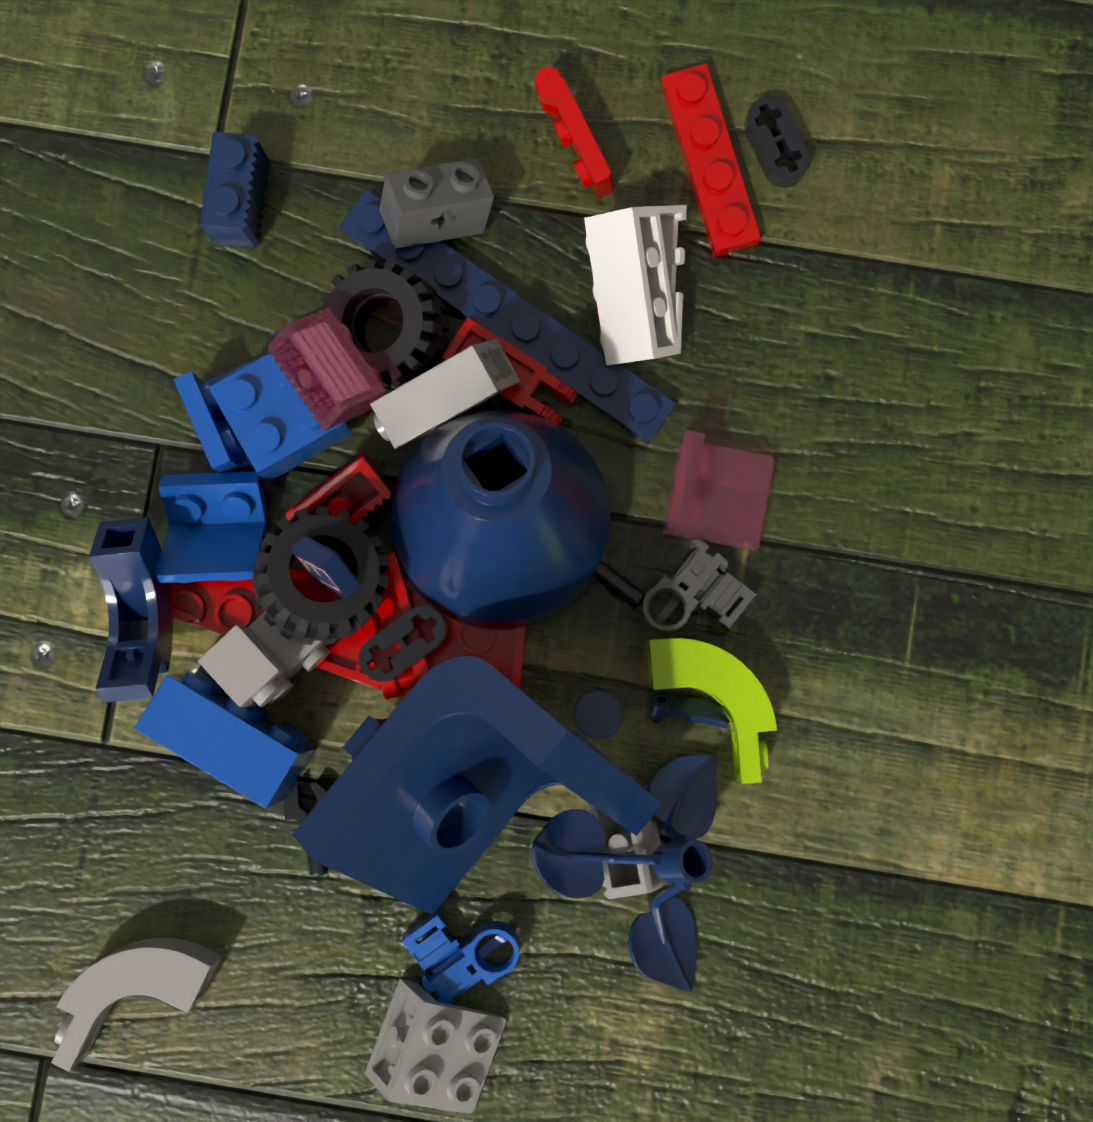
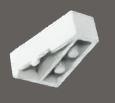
M687 205L630 207L584 218L587 234L586 247L590 254L594 281L593 294L597 302L601 328L600 342L604 350L606 365L681 354L683 293L675 292L676 265L684 264L685 249L682 247L677 248L678 221L686 220Z

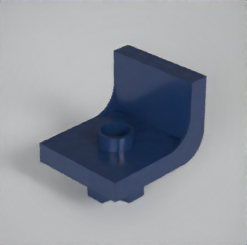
M460 656L445 660L424 674L387 719H376L370 715L365 719L343 746L352 756V762L293 832L292 836L315 862L433 915L523 803L542 789L555 785H564L635 836L639 834L663 803L586 738L566 729L491 664L480 658Z

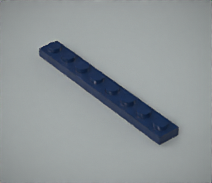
M367 189L340 224L339 229L342 234L385 263L386 260L395 262L403 268L406 267L437 291L435 296L441 299L444 305L463 318H470L548 368L547 372L574 389L578 394L577 397L646 445H649L677 403L622 365H606L603 352L442 241L394 249L379 211L381 199Z

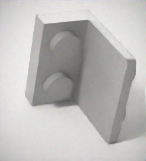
M399 979L364 1074L387 1101L471 1114L475 1110L506 1020L500 1014L437 1002L417 982Z

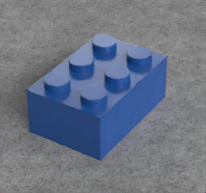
M187 671L185 675H166L134 729L265 809L285 800L316 751L315 747L306 743L309 735L288 722L284 721L281 726L265 718L268 710L263 706L239 707L229 695L223 692L224 690L210 674L200 671L199 675Z

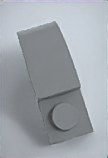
M177 938L144 939L130 943L107 955L80 974L56 1007L70 1014L63 1021L55 1036L54 1043L60 1046L51 1063L70 1072L87 1058L110 1009L118 999L132 995L151 996L189 1013L201 1002L223 955L195 942Z

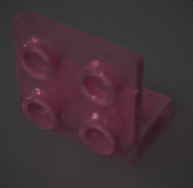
M685 430L679 441L662 534L693 540L700 539L704 542L751 551L758 549L774 458L768 455L705 444V434Z

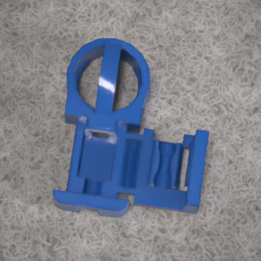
M439 907L433 915L429 914L404 933L402 943L423 970H425L422 978V985L429 994L434 991L437 995V1002L453 1005V999L481 979L489 985L497 978L510 973L516 966L519 958V937L515 929L508 923L499 920L488 921L481 924L472 935L463 940L460 948L459 939L456 937L451 940V937L443 930L446 923L443 920L444 912ZM437 926V929L435 931H433L424 939L418 942V938H420L433 927ZM489 934H497L490 940H488L484 945H482L478 950L476 949L479 941L484 936H487ZM507 940L511 942L514 950L507 960L501 963H491L484 960L500 944Z

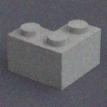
M264 612L248 627L235 625L198 662L239 707H262L267 703L273 706L293 688L294 685L289 680L303 667L308 672L311 671L331 651L326 647L327 645H323L322 641H314L312 645L301 644L302 638L292 635L288 639L280 634L282 629L277 624L271 627L264 619L266 614Z

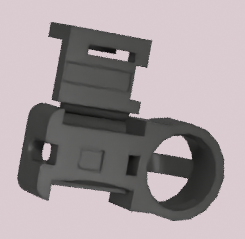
M695 539L691 542L690 546L694 552L673 578L669 579L664 575L659 583L647 592L643 600L642 617L644 623L651 631L659 635H672L685 627L689 617L696 610L700 602L702 603L700 606L702 609L706 610L709 606L722 616L719 622L723 624L722 628L728 632L754 600L756 593L728 572L725 576L721 575L717 570L725 573L728 566L727 560L719 553H716L714 556L708 551L709 546L700 539ZM662 593L672 594L671 599L653 620L648 612L652 598ZM739 597L743 600L736 605L727 617L725 614ZM682 602L684 606L682 618L675 624L663 626L662 624L678 604Z

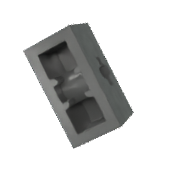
M476 158L386 172L379 211L394 249L484 233L494 195L480 162Z

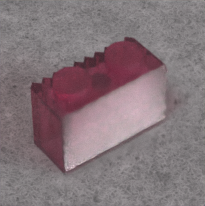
M329 307L323 311H318L316 314L312 313L308 317L304 316L294 322L290 321L268 346V354L274 356V362L279 364L280 371L285 372L286 379L291 380V387L297 389V396L302 397L303 404L308 405L309 413L314 414V421L320 422V429L324 431L371 409L370 404L387 392L381 384V378L377 369L365 361L353 343L350 330L336 319Z

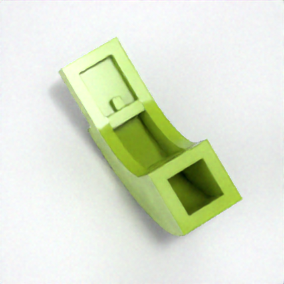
M684 638L646 641L650 689L689 687L703 691L714 698L730 720L735 780L741 784L762 783L761 770H768V751L765 740L758 741V732L777 731V725L768 695L752 671L732 654L709 643Z

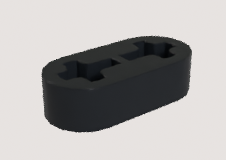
M774 97L759 98L748 110L744 124L745 134L769 182L781 188L793 187L801 181L809 166L810 157L808 150L785 104ZM763 113L767 119H776L772 129L774 138L767 125H757L760 115ZM778 148L781 149L786 160H796L792 172H789L786 166L780 168L776 166L781 156Z
M418 606L406 612L362 646L359 653V666L362 672L369 679L377 682H389L401 676L444 643L447 636V623L444 617L437 610L428 606ZM420 616L425 621L433 618L436 620L437 625L432 629L435 638L428 643L425 639L419 638L410 645L406 643L404 639L417 629L413 622L417 617ZM399 643L403 650L390 660L394 668L390 672L383 668L373 670L370 665L376 658L373 650L379 646L382 650L387 651Z

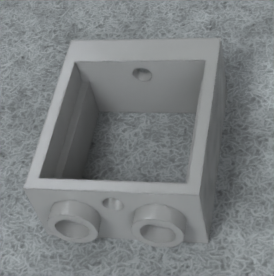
M498 339L475 344L372 402L370 405L375 412L373 416L374 424L380 435L385 440L391 441L394 448H398L519 383L520 380Z

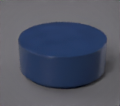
M594 690L584 694L577 701L574 708V720L580 732L585 736L597 740L605 739L615 734L621 726L623 719L622 707L612 694L606 691Z

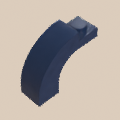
M149 517L99 522L89 554V559L105 593L109 616L108 643L95 688L102 703L153 698L158 674L169 671L173 640L169 583H158L154 572L161 553V547Z

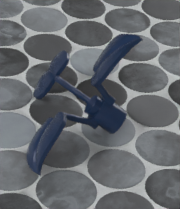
M689 755L675 758L661 765L651 776L647 791L663 803L653 817L664 822L663 834L672 839L662 842L653 855L603 853L606 845V834L602 824L593 814L580 809L565 810L553 816L533 840L531 849L532 861L541 880L554 892L569 898L589 897L600 890L604 881L602 863L652 865L659 878L665 882L674 883L650 900L649 908L651 912L642 913L634 919L630 928L628 945L631 960L641 974L650 980L686 992L693 990L697 960L696 931L692 914L687 905L679 898L672 896L681 890H690L692 887L691 883L704 881L712 869V855L709 848L702 841L696 840L703 837L709 831L716 811L714 776L717 758L710 755Z

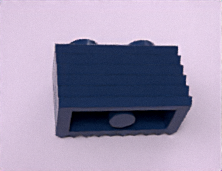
M217 131L212 134L200 227H203V230H205V233L208 234L213 243L256 248L260 245L257 238L261 236L258 229L262 227V224L259 220L264 217L260 211L265 208L262 204L266 199L263 193L267 191L264 184L268 182L265 175L269 173L267 166L271 162L255 135Z

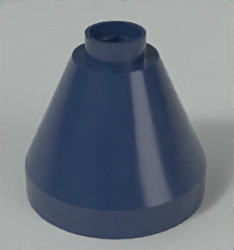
M488 410L464 415L442 425L418 444L402 466L394 485L390 503V528L394 547L402 568L414 588L429 604L452 619L488 629H512L536 624L554 616L573 603L590 584L600 566L610 526V503L605 481L599 467L586 448L573 435L557 424L537 415L513 410Z

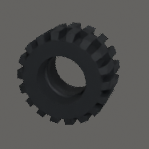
M377 259L366 260L365 269L355 263L347 267L349 276L344 278L337 274L331 280L335 289L331 294L324 290L320 300L326 303L325 310L317 311L316 322L323 324L324 329L316 333L318 342L328 346L323 351V354L328 361L337 364L335 369L340 373L366 385L391 390V386L399 388L409 382V380H413L425 373L424 369L427 366L434 368L441 362L435 355L438 349L446 351L448 341L441 337L442 332L450 331L449 320L441 314L447 310L444 302L435 296L437 291L422 278L395 262L386 260L384 265ZM389 301H398L403 311L402 331L398 339L389 348L372 353L365 340L367 319L371 312L379 305Z
M317 506L315 514H308L306 508L297 510L294 513L293 519L282 518L276 523L274 531L267 533L258 552L253 573V588L256 589L254 599L258 609L263 607L266 613L264 619L271 627L277 624L282 629L280 633L282 636L288 639L292 635L302 638L301 644L312 645L314 641H322L323 645L334 644L338 638L343 637L345 640L354 635L357 629L363 627L377 610L383 600L382 595L388 586L389 576H385V570L389 563L387 555H380L379 553L382 542L378 535L370 538L366 534L369 525L362 519L355 525L348 521L350 512L340 509L338 515L334 516L329 515V506ZM302 536L309 537L336 551L357 578V583L360 586L348 599L343 597L333 602H316L306 598L295 588L289 571L292 562L297 557L290 549Z

